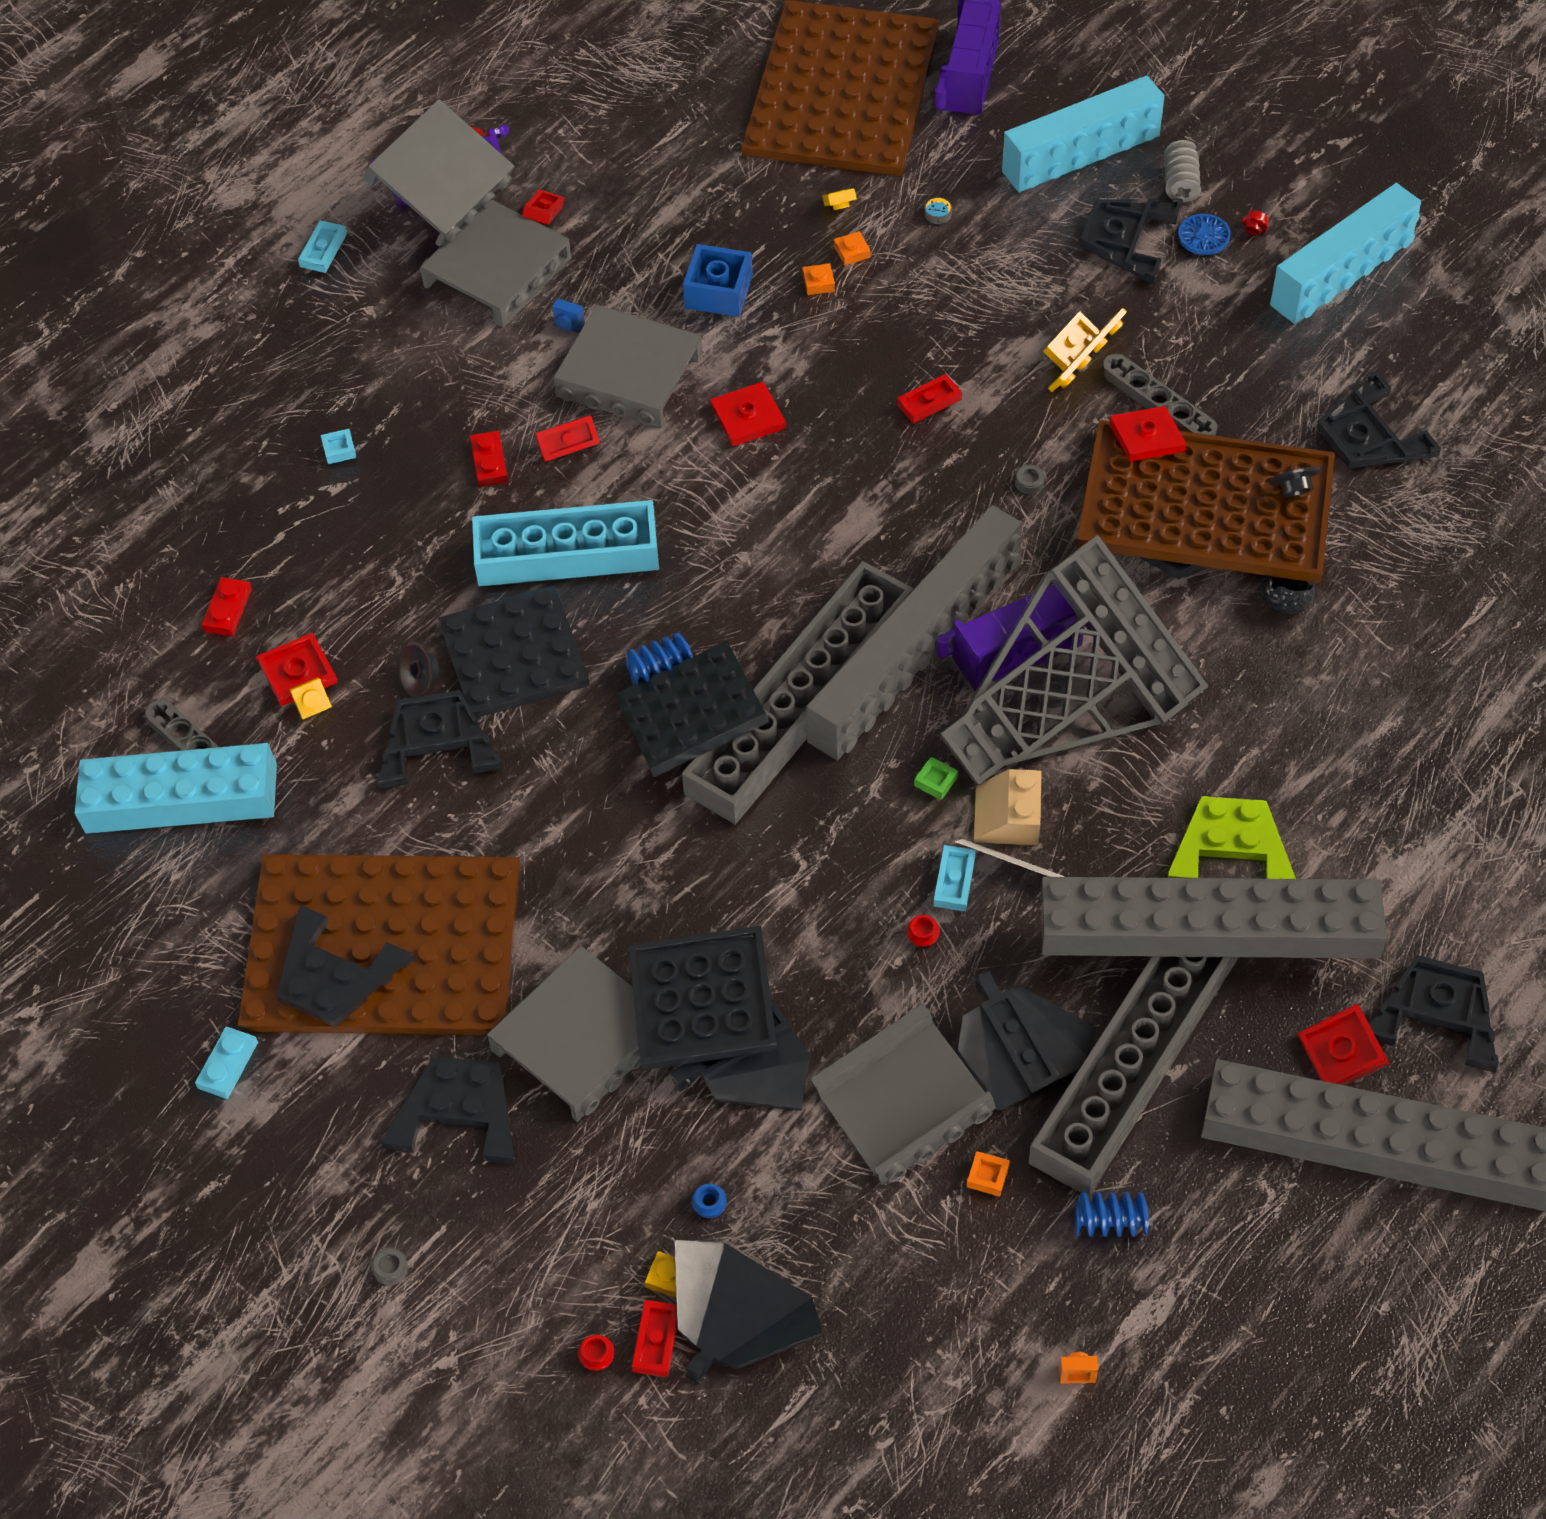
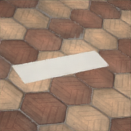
M964 839L955 841L1049 877H1064Z

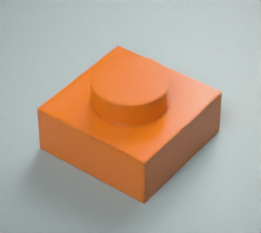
M860 231L834 239V248L845 266L870 258V248Z
M830 263L802 267L807 295L835 292V282Z
M976 1151L967 1180V1188L1000 1197L1010 1160Z
M1074 1352L1066 1357H1061L1059 1365L1060 1384L1096 1383L1099 1370L1097 1356H1088L1084 1352Z

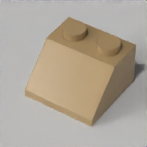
M1009 769L976 785L974 843L1038 846L1041 818V771Z

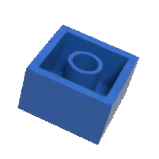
M697 244L683 283L685 309L740 317L753 277L752 252Z

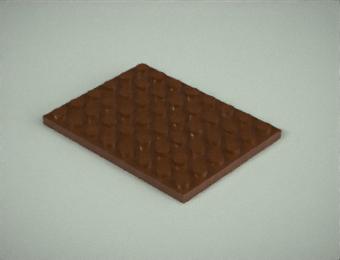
M786 0L742 144V155L902 177L940 29V19Z
M1099 420L1076 548H1080L1094 536L1098 535L1109 551L1115 554L1321 583L1335 459L1334 452L1180 431L1186 442L1185 452L1129 462L1109 421ZM1313 466L1321 467V472L1311 478L1314 489L1302 495L1284 497L1281 486H1271L1268 483L1269 479L1288 471Z
M263 854L238 1019L239 1030L241 1032L487 1035L507 1016L521 866L520 858ZM301 905L328 918V925L314 944V946L366 969L371 967L386 942L411 952L414 958L413 962L406 969L402 967L392 975L393 979L384 987L379 986L368 996V1001L337 1027L278 1002L276 996Z

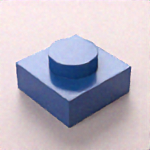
M557 298L552 306L555 326L580 333L585 325L583 306Z

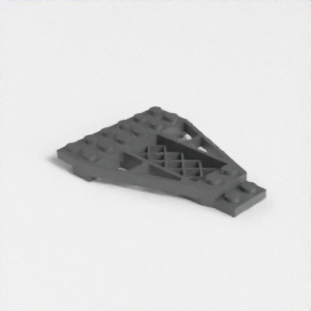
M1096 535L1044 575L962 713L961 718L943 730L939 736L973 782L979 785L1005 765L1165 723L1209 686L1104 542ZM1050 581H1052L1076 613L1077 620L1052 640L1048 641L1029 616ZM1025 625L1037 641L1038 650L998 681L994 682L992 680ZM1083 625H1085V627L1087 628V630L1079 629V628H1081ZM1078 634L1093 636L1092 653L1076 651ZM1072 635L1070 650L1055 648ZM1099 646L1106 655L1098 654ZM1054 652L1069 655L1067 672L1052 670ZM1048 653L1046 669L1031 666ZM1076 656L1091 658L1089 675L1073 673ZM1097 659L1112 662L1110 679L1095 676ZM1029 671L1045 673L1043 691L1027 688ZM1023 672L1021 687L1006 685ZM1051 674L1066 677L1064 694L1049 692ZM1073 678L1088 680L1086 697L1071 695ZM1094 681L1108 683L1093 694ZM1123 682H1126L1146 708L1151 719L1146 722L1112 730L1097 710L1096 703ZM1004 690L1020 692L1018 709L1002 707ZM996 691H998L997 703L991 696ZM1026 693L1042 695L1040 713L1024 710ZM1048 697L1064 699L1061 716L1046 714ZM1070 700L1083 702L1068 714ZM1085 711L1090 713L1102 730L1101 734L1049 748L1041 747L1042 744ZM1003 712L1017 714L1016 728H1014ZM1023 715L1039 718L1037 735L1021 733ZM1045 719L1058 720L1057 723L1043 733ZM1022 738L1034 740L1027 745Z

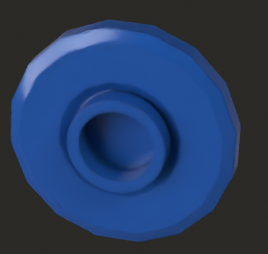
M1201 213L1191 215L1183 220L1179 226L1178 239L1181 245L1192 253L1212 255L1219 253L1227 247L1230 242L1231 231L1228 224L1221 218L1212 214Z

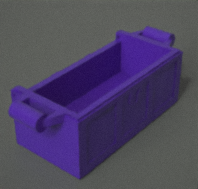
M958 0L957 33L948 66L941 67L939 85L935 88V107L937 109L977 115L982 113L999 43L1000 0Z
M1055 585L1046 588L1029 616L1048 641L1052 640L1077 620L1076 613ZM1033 594L965 624H962L960 619L956 620L954 628L945 634L938 635L937 656L946 658L948 655H952L953 660L973 690L976 691ZM1025 625L992 679L994 682L998 681L1038 650L1037 641ZM1078 634L1077 647L1083 644V634ZM1072 635L1055 648L1070 650ZM950 638H952V646H951V647H949V639H950ZM1054 652L1053 658L1058 655H1061V653ZM1046 653L1043 657H1041L1031 666H1036L1040 663L1047 661L1048 653Z

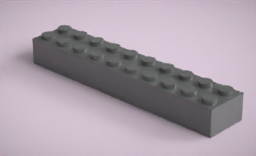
M993 505L984 513L806 706L808 743L837 761L845 752L849 753L854 748L858 737L864 731L868 732L873 727L877 716L883 710L887 711L892 706L896 695L901 690L905 691L911 685L915 674L920 669L924 670L929 665L932 656L937 651L938 635L945 634L954 628V622L960 619L962 624H965L972 611L981 608L991 590H997L1004 576L1010 570L1014 571L1022 558L1020 555V546L1023 541L1021 521Z
M862 561L753 689L770 722L696 757L682 773L684 795L736 825L807 739L806 706L913 592L914 588Z
M1042 877L1040 897L1042 955L1381 958L1387 940L1381 880Z
M1152 956L1031 1144L1028 1164L1079 1192H1086L1087 1196L1090 1197L1239 957Z
M1216 1059L1201 1138L1546 1211V1128Z

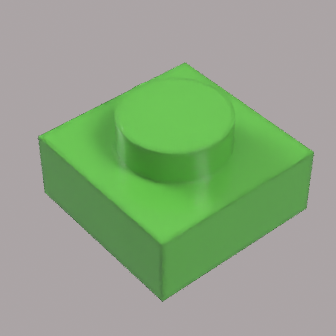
M930 757L914 779V786L942 800L958 778V770Z

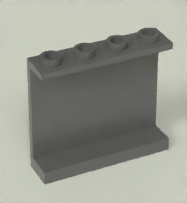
M438 99L368 166L363 180L371 187L378 180L382 181L440 233L435 243L440 247L446 240L452 242L461 231L459 227L464 222L469 225L478 215L477 210L481 206L486 208L496 196L494 193L498 189L501 191L506 189L513 179L510 175L515 166Z
M493 200L486 208L481 206L477 210L478 215L469 225L466 223L462 224L459 227L461 231L452 242L445 241L430 258L423 262L420 268L424 287L429 288L437 279L491 307L494 323L504 328L571 259L569 238L529 218L523 217L521 214Z
M596 304L554 376L556 397L562 398L565 401L583 404L592 409L606 411L618 417L639 421L645 425L662 428L664 425L663 408L690 360L699 362L703 355L701 335Z
M582 946L487 1034L492 1052L500 1058L505 1053L511 1056L570 1106L572 1118L576 1122L584 1115L593 1113L598 1107L600 1099L608 1092L615 1091L622 1083L623 1077L632 1068L637 1069L641 1065L633 987Z
M923 1003L810 1079L820 1099L882 1186L887 1182H895L902 1178L907 1172L906 1169L917 1162L923 1163L934 1155L937 1148L946 1142L948 1144L955 1142L963 1135L965 1129L974 1123L980 1124L986 1121L992 1115V1111L996 1109L990 1092H984L934 1025L931 1013Z

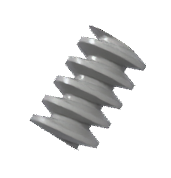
M1187 140L1172 142L1164 151L1165 190L1172 200L1183 199V202H1190L1197 199L1201 193L1197 146Z

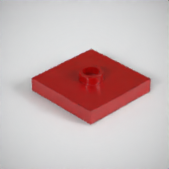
M764 381L710 399V406L732 447L786 429V421Z
M1166 406L1110 416L1109 424L1129 462L1186 451V442Z
M313 632L256 656L257 662L280 707L294 702L289 689L315 678H320L324 688L338 683L337 677Z
M1358 1003L1297 1033L1321 1081L1346 1086L1390 1064Z

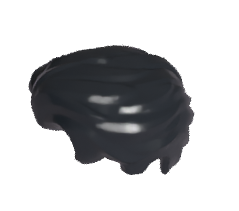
M1270 576L1268 580L1262 581L1260 585L1261 594L1266 604L1283 614L1298 615L1306 608L1308 609L1315 598V584L1311 585L1308 581Z

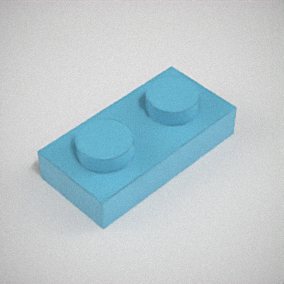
M320 220L298 259L300 267L326 273L347 235L346 226Z
M944 845L934 896V907L966 912L976 858L975 849Z
M225 1027L195 1082L197 1088L228 1099L258 1044L256 1037Z

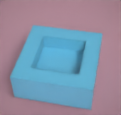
M350 429L321 435L328 464L357 458Z

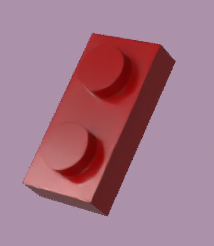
M539 189L525 204L522 216L541 225H549L563 208L565 197Z
M944 374L898 397L897 406L914 424L962 400V392L948 375Z
M591 415L534 433L544 462L600 444Z
M499 431L470 435L479 487L508 483Z
M221 577L202 623L204 632L233 637L252 590L250 582Z
M645 1300L632 1364L633 1373L661 1377L669 1376L678 1327L677 1304Z

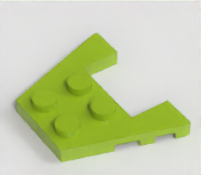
M1208 796L1201 797L1168 873V878H1198L1199 856L1266 861V879H1296L1267 801Z

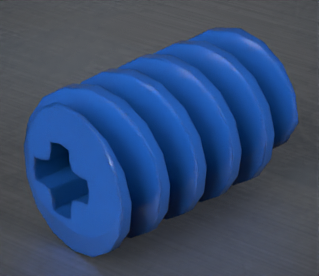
M676 632L672 635V641L668 637H663L661 639V646L656 641H651L649 650L645 645L638 647V654L633 649H629L626 653L627 671L633 686H638L639 678L649 681L650 674L655 675L661 672V670H671L673 666L680 664L682 661L693 658V655L686 640L680 633Z
M1080 1192L1079 1198L1075 1202L1076 1237H1079L1082 1226L1086 1227L1089 1237H1093L1096 1227H1100L1103 1237H1107L1110 1227H1114L1117 1237H1121L1124 1227H1128L1131 1237H1135L1138 1227H1142L1147 1237L1149 1219L1148 1205L1144 1194L1137 1192L1132 1202L1130 1194L1123 1192L1118 1202L1115 1193L1109 1192L1104 1202L1101 1193L1094 1192L1090 1202L1087 1193Z

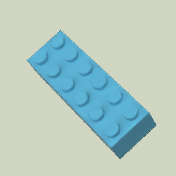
M1144 76L1005 131L1002 172L1019 193L1121 151L1128 150L1143 142L1153 140L1160 136L1164 94L1148 76Z
M1395 183L1283 261L1276 269L1270 306L1293 324H1296L1304 317H1310L1324 303H1330L1335 295L1344 289H1349L1356 280L1364 275H1369L1376 266L1383 261H1389L1394 253L1401 248H1407L1413 242L1416 223L1420 217L1421 200Z
M653 500L472 517L474 566L478 586L659 570Z
M268 743L80 760L74 814L86 834L274 817L277 763Z

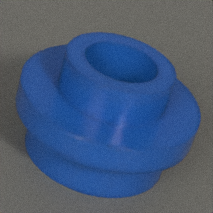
M714 1184L700 1186L692 1196L694 1211L704 1218L719 1216L727 1205L725 1192ZM707 1199H713L716 1201V1203L712 1206H706L703 1204L704 1201Z

